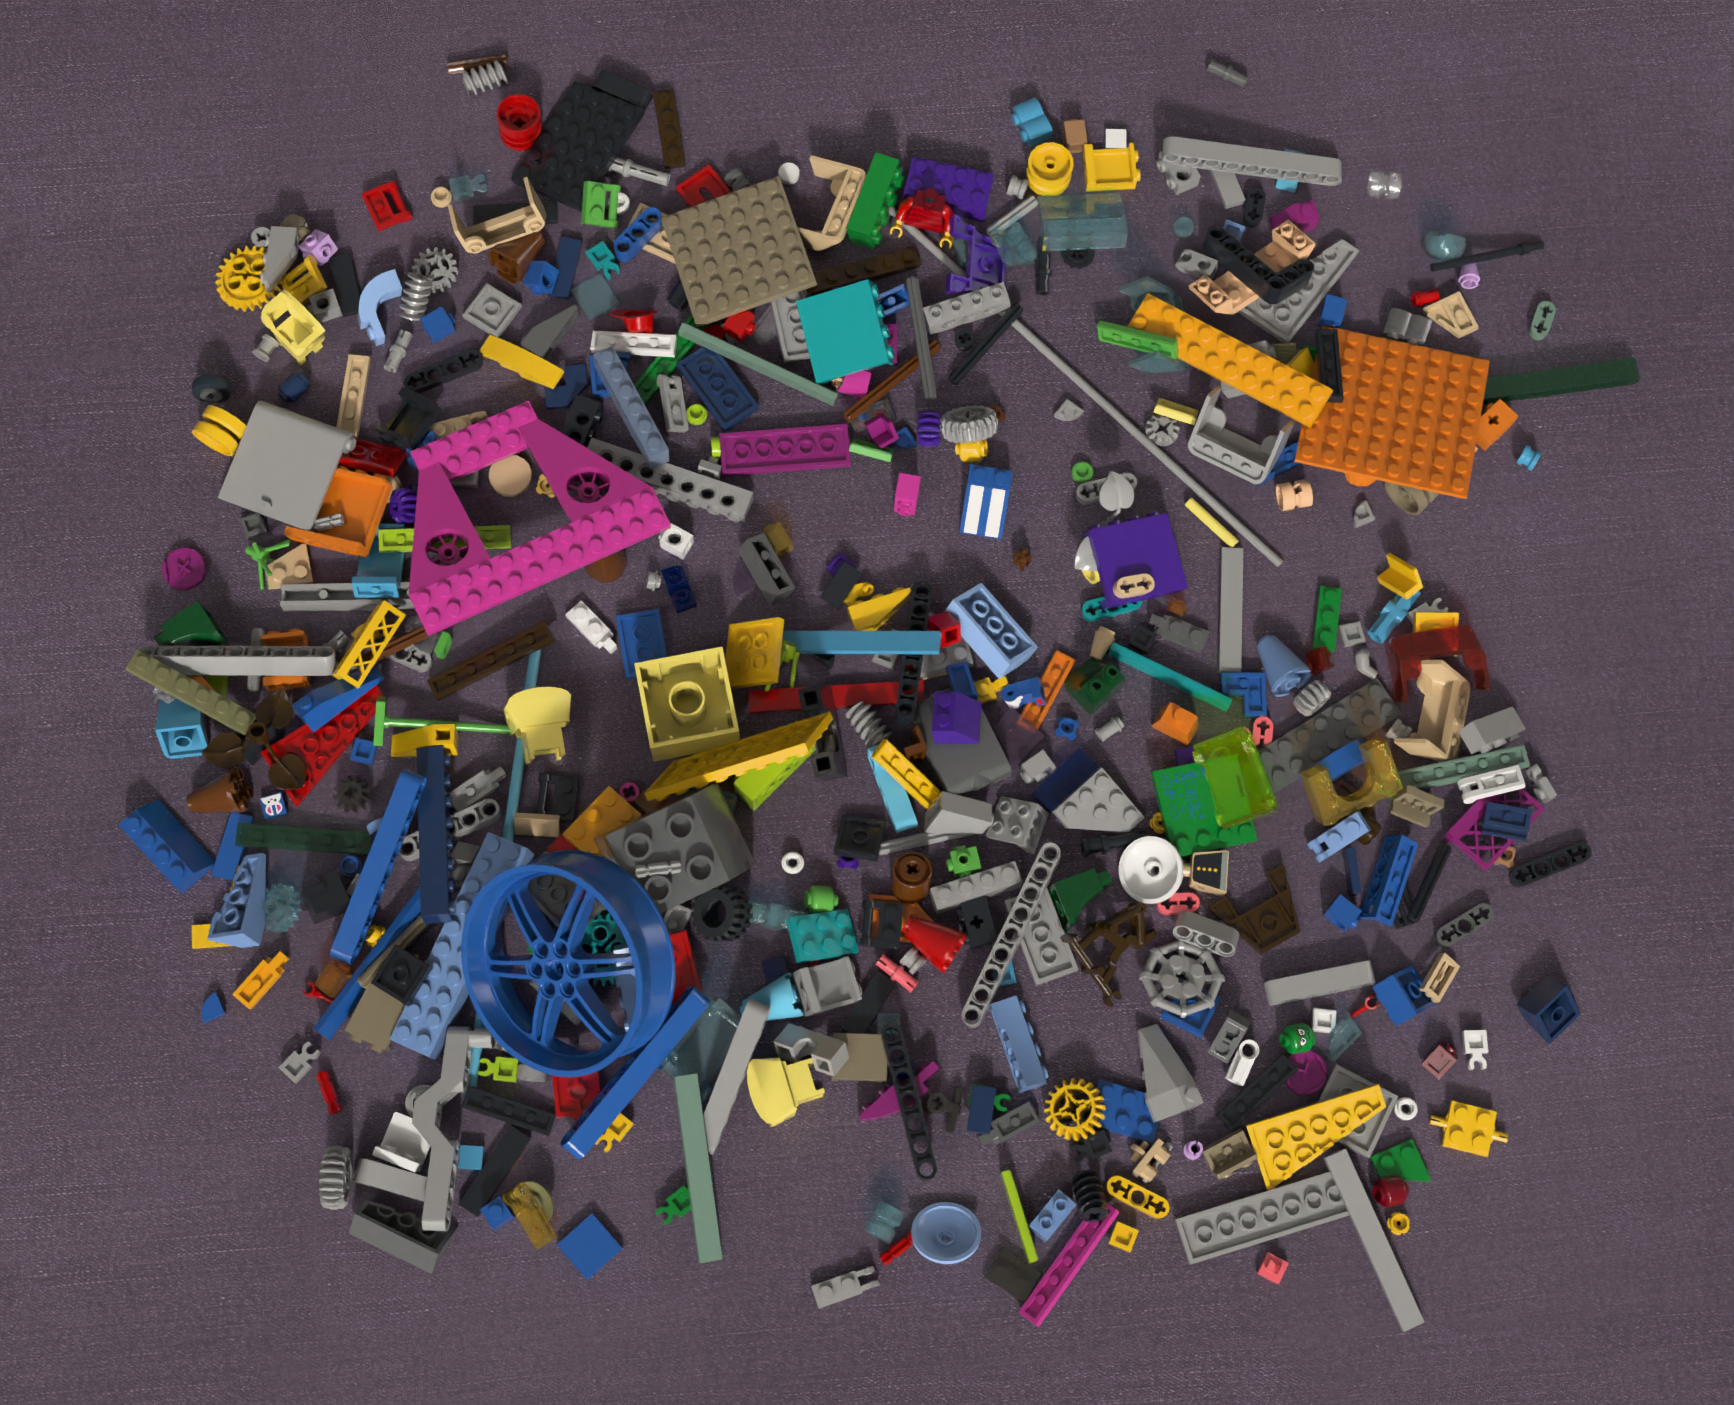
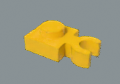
M620 1113L607 1128L606 1133L595 1144L598 1145L601 1140H606L607 1146L604 1148V1151L606 1153L609 1152L614 1138L621 1142L634 1123Z

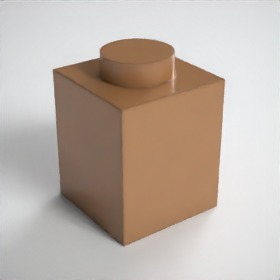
M1078 119L1064 121L1062 129L1064 147L1070 153L1083 152L1084 144H1087L1085 121Z

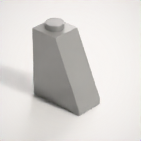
M942 791L925 813L924 832L983 834L988 826L992 825L994 820L992 804Z

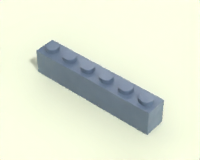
M613 346L594 353V367L649 469L668 462L669 449Z

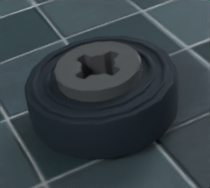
M216 375L199 376L192 382V395L196 399L207 403L224 402L231 396V384L228 380Z

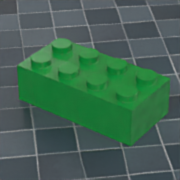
M875 152L846 228L851 244L873 251L876 244H880L883 233H881L882 228L887 226L890 214L888 213L890 207H894L897 200V195L895 194L904 182L903 169L900 166L899 159Z

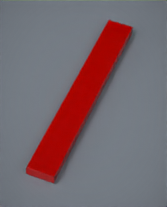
M920 680L917 702L925 699L923 680ZM899 681L823 687L831 690L835 708H851L864 701V705L884 706L896 705ZM807 687L769 689L767 692L765 690H749V712L753 714L802 711L798 689ZM910 690L904 691L905 694H912V693H913V692L910 691Z

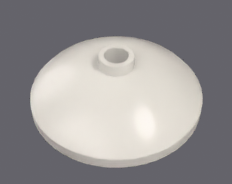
M1146 836L1133 841L1124 850L1119 862V878L1123 888L1132 898L1142 903L1154 904L1169 899L1178 890L1183 879L1184 868L1180 853L1173 844L1160 837ZM1156 866L1159 868L1158 874L1154 873Z

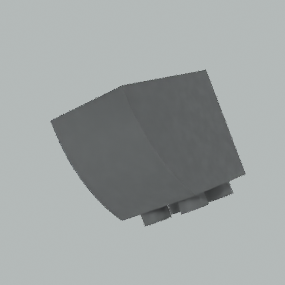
M716 781L594 838L601 856L614 862L634 877L652 898L660 913L730 881L755 864L724 794ZM679 860L681 863L680 873L671 874V872H668L665 875H646V877L642 878L635 876L636 865L645 864L647 866V864L669 863V861Z

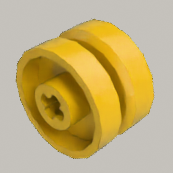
M1054 142L1036 146L1030 153L1026 170V179L1029 180L1028 185L1030 189L1044 197H1055L1062 194L1068 188L1072 177L1074 164L1071 153L1063 145Z
M208 405L202 414L204 421H198L192 433L198 440L213 450L233 457L239 446L236 440L241 441L246 425L229 412L219 407Z

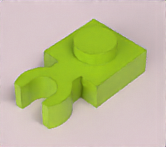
M496 1057L495 1063L486 1058L479 1060L480 1063L488 1065L486 1071H478L480 1076L487 1077L494 1074V1081L517 1083V1068L520 1061L516 1058Z

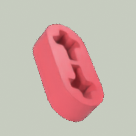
M1260 716L1252 725L1250 744L1252 754L1259 751L1255 746H1258L1260 739L1263 740V747L1272 743L1273 723L1268 717ZM1261 722H1265V726H1268L1264 731V735H1260L1261 728L1257 727Z
M1189 892L1175 893L1171 896L1168 902L1176 903V905H1171L1168 910L1164 905H1161L1163 902L1156 903L1157 910L1163 915H1178L1181 911L1194 913L1200 905L1197 895ZM1187 898H1190V901L1195 904L1192 905L1191 909H1188L1187 905H1180V903H1184Z

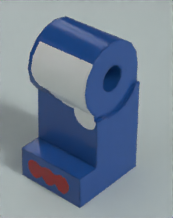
M1039 677L1009 684L1001 692L1002 699L1011 709L1020 708L1023 704L1035 702L1037 706L1046 705L1044 685Z

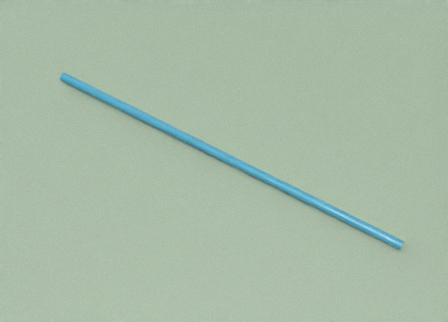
M541 649L529 655L524 690L536 688ZM517 738L502 836V838L512 842L515 832L514 815L518 811L525 764L521 738ZM477 1012L474 1030L476 1027H485ZM473 1048L468 1086L477 1088L482 1048Z

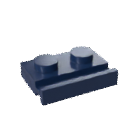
M1486 802L1480 834L1527 842L1532 810Z

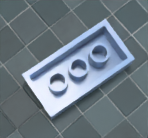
M982 583L953 599L945 610L961 623V636L999 679L1027 662L1038 648Z

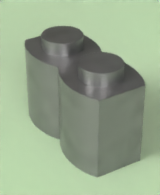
M1391 308L1382 336L1386 339L1423 346L1432 321L1402 309Z

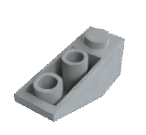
M271 226L270 234L266 236L268 250L263 255L265 270L261 271V283H264L266 292H271L298 257L300 238L296 227Z

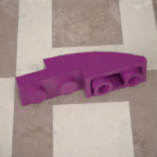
M934 1061L929 1065L925 1062L916 1071L918 1075L914 1080L919 1099L928 1093L924 1083L939 1070ZM909 1078L906 1079L901 1085L908 1084ZM893 1085L890 1088L885 1086L876 1095L878 1099L873 1104L868 1102L859 1110L862 1113L859 1116L861 1122L886 1118L900 1112ZM906 1096L902 1099V1103L908 1108L915 1103V1100L910 1096Z

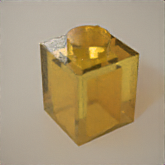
M780 522L776 524L771 523L763 528L761 533L765 534L778 558L793 550V542Z

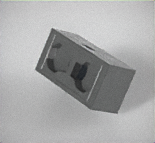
M1230 1010L1211 1042L1207 1053L1228 1063L1251 1021Z

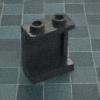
M402 387L398 395L404 402L386 428L377 425L375 430L380 434L379 438L387 444L392 442L402 450L407 448L413 451L422 441L442 409L432 398Z

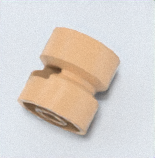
M1308 479L1296 480L1293 484L1285 482L1276 485V499L1281 511L1292 510L1296 505L1298 508L1312 506L1313 494Z

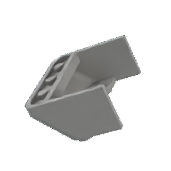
M1217 386L1205 399L1188 442L1189 451L1193 455L1253 484H1260L1267 478L1282 453L1295 422L1291 420L1281 429L1278 436L1269 435L1263 440L1262 445H1259L1224 428L1227 421L1226 413L1215 406L1222 389L1221 386Z

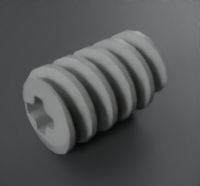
M497 60L494 61V67L490 63H486V70L479 65L478 73L474 68H471L470 75L465 70L463 71L462 79L469 97L471 90L475 95H478V88L486 92V85L491 90L494 89V83L501 87V80H504L508 85L504 69Z
M408 272L407 276L412 278V280L405 281V284L410 286V288L403 289V292L408 294V296L401 297V300L406 302V304L399 305V308L404 310V312H399L398 314L403 318L419 321L420 318L425 316L423 312L427 309L425 304L429 301L427 296L431 294L429 288L433 286V283L424 275Z
M864 701L853 706L845 716L848 719L852 718L850 721L851 725H857L855 728L856 732H862L860 738L862 740L867 739L865 745L873 747L880 744L883 739L888 740L892 733L884 734L883 731L887 726L879 727L878 724L882 719L874 720L873 717L877 712H869L868 710L872 705H864Z

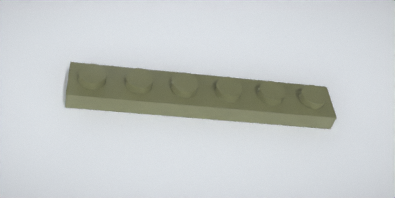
M138 649L126 666L125 670L244 736H246L249 726L256 719L253 712Z

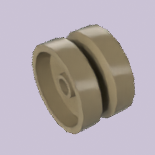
M1385 482L1384 484L1391 500L1400 509L1414 516L1420 515L1426 509L1428 503L1432 502L1439 495V493Z

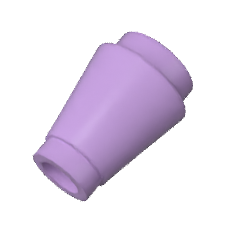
M1476 263L1461 266L1459 276L1461 286L1465 289L1477 287L1480 276Z

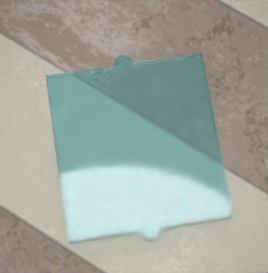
M601 274L588 281L584 280L583 284L571 290L589 321L601 314H606L608 310L619 305V301Z

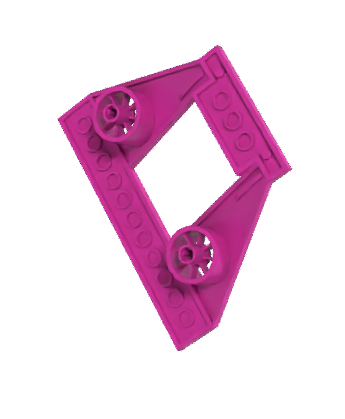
M529 400L410 452L418 468L419 477L409 598L427 636L671 528V524L651 486L539 420ZM529 448L571 523L490 558L450 482ZM590 477L593 479L592 482H584L583 478ZM580 479L582 484L579 488L572 486L573 483ZM596 479L602 481L604 485L598 487L594 483ZM609 489L605 496L599 495L600 491ZM568 491L577 492L578 496L572 498ZM453 539L452 544H445L443 540ZM457 539L465 543V546L458 549L455 546ZM441 541L442 546L439 549L433 548V545ZM468 550L464 558L460 557V553ZM429 552L438 554V558L430 561L428 558Z

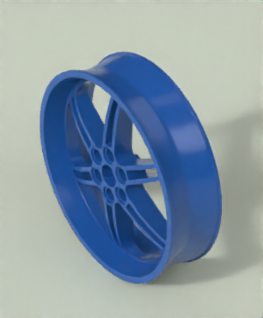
M580 850L550 852L533 859L526 865L510 868L495 876L480 890L469 908L462 932L461 960L470 999L478 1016L493 1038L509 1054L523 1064L542 1073L560 1077H580L592 1074L605 1068L618 1057L634 1052L645 1045L656 1034L666 1019L675 988V959L671 939L661 913L652 898L634 877L614 862L602 856ZM560 875L576 883L575 892L563 915L557 933L554 932L528 891V884L535 877ZM596 898L616 921L627 942L630 953L588 954L583 950L582 940ZM508 901L515 919L532 949L533 955L504 956L502 927ZM633 962L632 966L595 968V964ZM506 965H525L526 968H508ZM631 974L636 978L635 1010L627 1032L620 1029L589 985L588 978ZM510 978L533 979L537 982L539 991L533 1017L518 997ZM564 999L587 1028L601 1041V1048L591 1051L579 1049L568 1045L554 1036Z

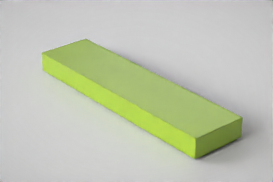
M1010 1170L1000 1173L1027 1262L1030 1264L1036 1262L1038 1256Z

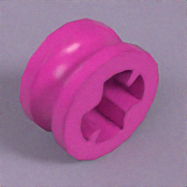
M628 782L621 786L619 794L629 804H634L638 801L640 792L637 785ZM630 788L634 789L633 793H636L635 796L626 798L624 791H629Z

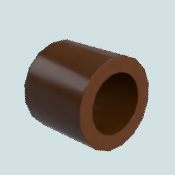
M918 852L903 853L896 858L892 866L891 890L898 900L914 904L921 902L928 896L932 879L930 861Z

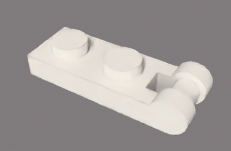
M1519 765L1466 777L1457 782L1459 789L1463 792L1462 799L1465 804L1473 803L1477 799L1525 788V782ZM1477 785L1478 789L1471 790L1472 786Z

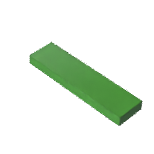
M1101 320L1097 324L1099 341L1172 359H1177L1178 340L1175 338Z

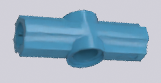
M1418 591L1407 600L1396 594L1394 599L1387 603L1379 614L1380 617L1367 632L1370 638L1375 642L1383 644L1393 629L1398 627L1406 617L1408 610L1421 593Z

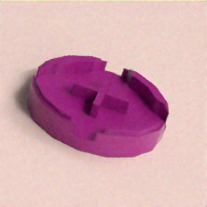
M178 548L171 551L166 560L164 559L162 574L165 581L172 588L177 590L196 588L203 582L206 576L207 565L205 560L194 549Z
M1309 1051L1290 1054L1287 1057L1299 1070L1285 1083L1290 1091L1298 1095L1307 1096L1316 1093L1324 1086L1328 1070L1325 1061L1319 1054Z

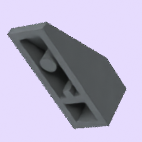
M573 305L532 327L529 333L526 332L523 335L521 347L547 361L580 316L578 307Z

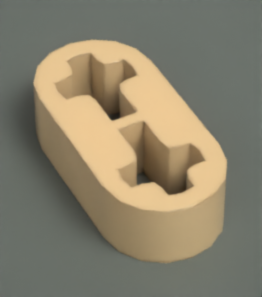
M1149 574L1120 578L1113 584V592L1118 598L1123 599L1141 596L1151 592L1154 589L1155 582ZM1143 581L1147 583V586L1137 587V584ZM1130 585L1131 588L1125 591L1123 589L1121 590L1120 586Z

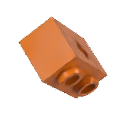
M1501 399L1495 404L1492 402L1488 404L1483 410L1485 414L1480 417L1476 443L1484 451L1505 433L1519 417Z

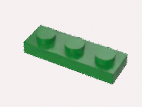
M1319 587L1312 642L1313 650L1332 653L1335 651L1342 593L1340 588Z

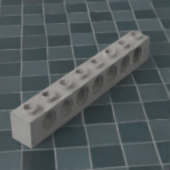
M591 438L587 447L589 450L604 459H611V463L621 469L626 465L632 466V469L626 472L651 486L656 495L659 493L665 495L669 500L686 502L692 508L701 507L707 509V512L713 515H725L734 522L746 521L754 500L752 491L668 463L649 469L642 454ZM646 472H650L653 474L649 478L642 477V475ZM665 479H671L673 481L669 485H664L662 483ZM685 486L693 487L689 492L682 490ZM709 492L712 493L713 496L709 499H706L703 497V494ZM730 499L733 503L731 505H724L723 501Z

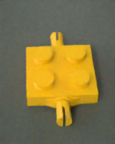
M1450 1101L1448 1113L1444 1118L1434 1115L1430 1116V1119L1433 1120H1429V1124L1442 1127L1443 1138L1441 1146L1488 1157L1490 1144L1493 1140L1505 1143L1508 1140L1502 1138L1508 1137V1133L1495 1131L1496 1111Z

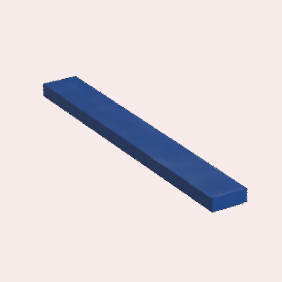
M420 887L313 1027L314 1030L328 1040L333 1037L366 990V988L360 986L357 979L421 915Z

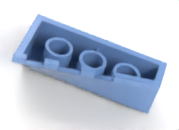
M1016 995L990 1004L989 1008L1018 1093L1045 1085L1048 1073L1045 1065H1040L1038 1057L1041 1056L1037 1043L1033 1044L1030 1035H1033V1030L1030 1022H1026L1023 1016L1026 1013L1023 1001H1018Z

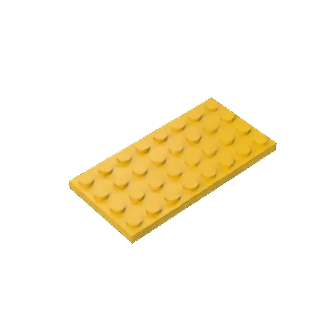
M829 711L674 760L644 793L647 801L653 799L661 801L669 797V794L676 793V795H680L692 787L700 789L708 785V782L715 780L716 783L726 780L730 775L741 776L753 768L761 770L767 767L769 763L776 762V764H780L795 755L797 758L803 757L809 753L811 747L816 745L815 742L828 729V725L832 722L833 717Z

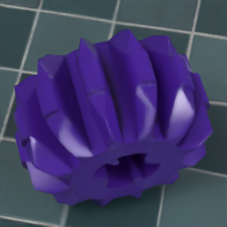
M926 410L920 412L918 416V443L920 446L932 447L939 445L941 423L938 411Z
M408 488L392 491V497L389 498L390 505L388 506L390 507L389 514L392 516V520L404 525L413 524L415 522L417 491Z

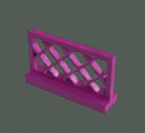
M1523 788L1515 790L1518 794V800H1506V793L1478 799L1446 833L1444 838L1449 843L1453 842L1486 872L1515 840L1505 838L1506 844L1504 846H1494V837L1489 835L1490 846H1478V835L1485 834H1480L1481 831H1477V821L1483 819L1486 802L1503 805L1518 804L1520 808H1523L1522 804H1531L1537 809L1531 815V824L1545 808ZM1463 835H1474V846H1466L1460 839ZM1479 850H1491V860L1487 864L1479 858Z

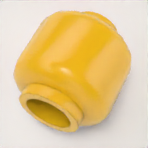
M979 440V442L975 441L971 442V444L969 442L964 444L958 442L955 445V452L963 462H981L984 457H987L988 443L987 440Z

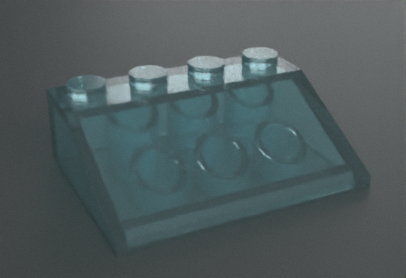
M1120 193L1037 196L1042 251L1126 247L1128 230Z

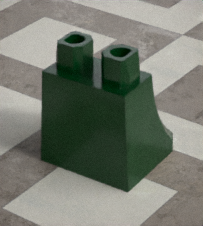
M196 601L160 625L164 631L154 636L159 646H230V643L210 612L199 601Z
M1090 658L1065 679L1064 686L1067 692L1091 716L1122 689L1125 676L1111 662L1105 664Z
M1095 868L1052 884L1048 892L1065 933L1071 931L1081 909L1097 898L1102 890L1109 887L1108 884L1112 882V879L1107 869L1096 873Z

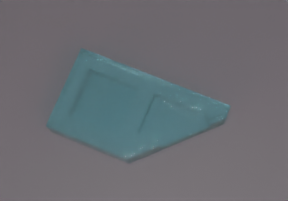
M1345 1016L1330 1031L1328 1059L1332 1062H1335L1362 1034L1361 1030L1349 1016Z

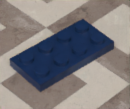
M701 347L676 363L677 369L724 432L759 410V405L722 355Z

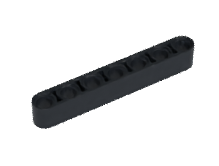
M919 581L913 586L907 631H927L932 597V587L927 582ZM923 593V594H925L926 596L921 597V596H918L917 594ZM920 612V613H923L924 615H922V616H917V615H915V613ZM903 654L895 710V720L902 726L912 724L915 719L924 654ZM907 671H914L915 674L910 675V674H907L906 672H907ZM910 690V691H912L913 693H912V694H905L904 691ZM902 710H907V711H909L910 713H909V714H902L901 711H902Z
M888 1023L882 1028L881 1040L917 1177L924 1182L930 1181L936 1175L937 1165L901 1028L897 1024ZM893 1029L897 1032L898 1037L895 1040H888L885 1032ZM893 1052H901L904 1059L899 1063L892 1061L891 1054ZM900 1074H906L909 1077V1083L900 1085L896 1077ZM910 1096L915 1100V1105L907 1108L903 1105L902 1099ZM918 1119L921 1123L920 1129L911 1130L908 1126L909 1120ZM916 1142H924L927 1150L924 1153H917L914 1149ZM921 1165H930L933 1169L930 1176L922 1175L920 1172Z

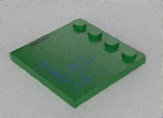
M1236 754L1151 772L1166 839L1175 846L1181 857L1189 856L1196 852H1208L1258 840Z

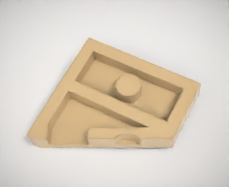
M1460 291L1422 309L1424 315L1457 338L1478 330L1479 326Z

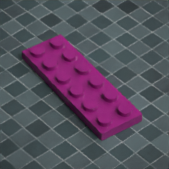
M847 424L719 433L723 477L851 467Z

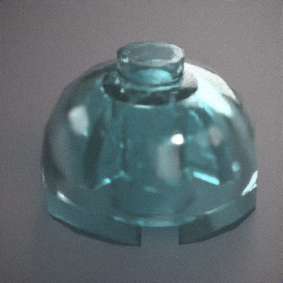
M1427 231L1424 239L1425 253L1429 258L1435 260L1434 263L1462 257L1467 245V240L1464 237L1449 233L1439 234L1437 231Z

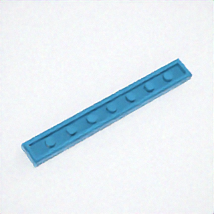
M783 631L782 640L797 645L796 651L800 652V654H939L942 634L940 631Z

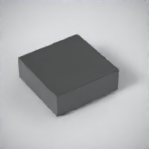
M253 513L239 518L247 540L268 533L262 514Z

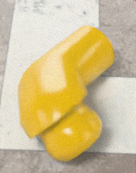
M868 582L855 584L843 602L851 606L857 598L871 595L874 592V586Z

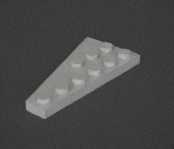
M1341 239L1324 250L1316 258L1310 259L1314 264V271L1306 287L1278 304H1268L1259 297L1238 311V313L1282 343H1290L1358 255L1359 250Z

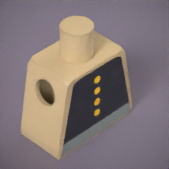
M1229 851L1192 853L1190 863H1183V876L1189 877L1188 888L1223 897L1227 892Z

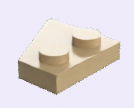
M306 543L301 544L267 565L272 572V576H268L265 571L268 590L280 589L281 584H313Z

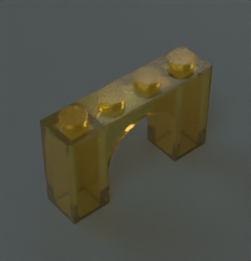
M1376 737L1358 745L1366 767V778L1361 788L1351 795H1337L1328 770L1319 764L1299 773L1316 821L1324 826L1333 825L1338 819L1344 816H1351L1361 808L1371 807L1383 798L1393 797L1398 791L1403 789L1387 741Z

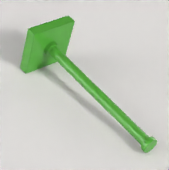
M377 696L373 746H383L384 728L389 726L422 728L432 724H455L457 730L506 733L510 734V736H515V734H511L508 725L389 717V715L385 714L386 696Z

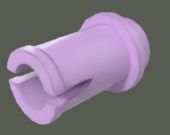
M1196 1141L1188 1142L1183 1149L1184 1155L1190 1160L1198 1159L1203 1151L1202 1144ZM1191 1147H1195V1148H1196V1153H1195V1154H1194V1152L1191 1150Z

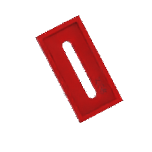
M709 164L675 187L677 193L689 207L707 202L700 194L702 189L707 190L714 199L732 193Z

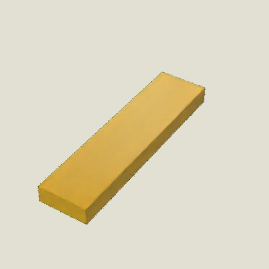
M883 739L872 753L871 757L928 811L941 794V791L888 740Z

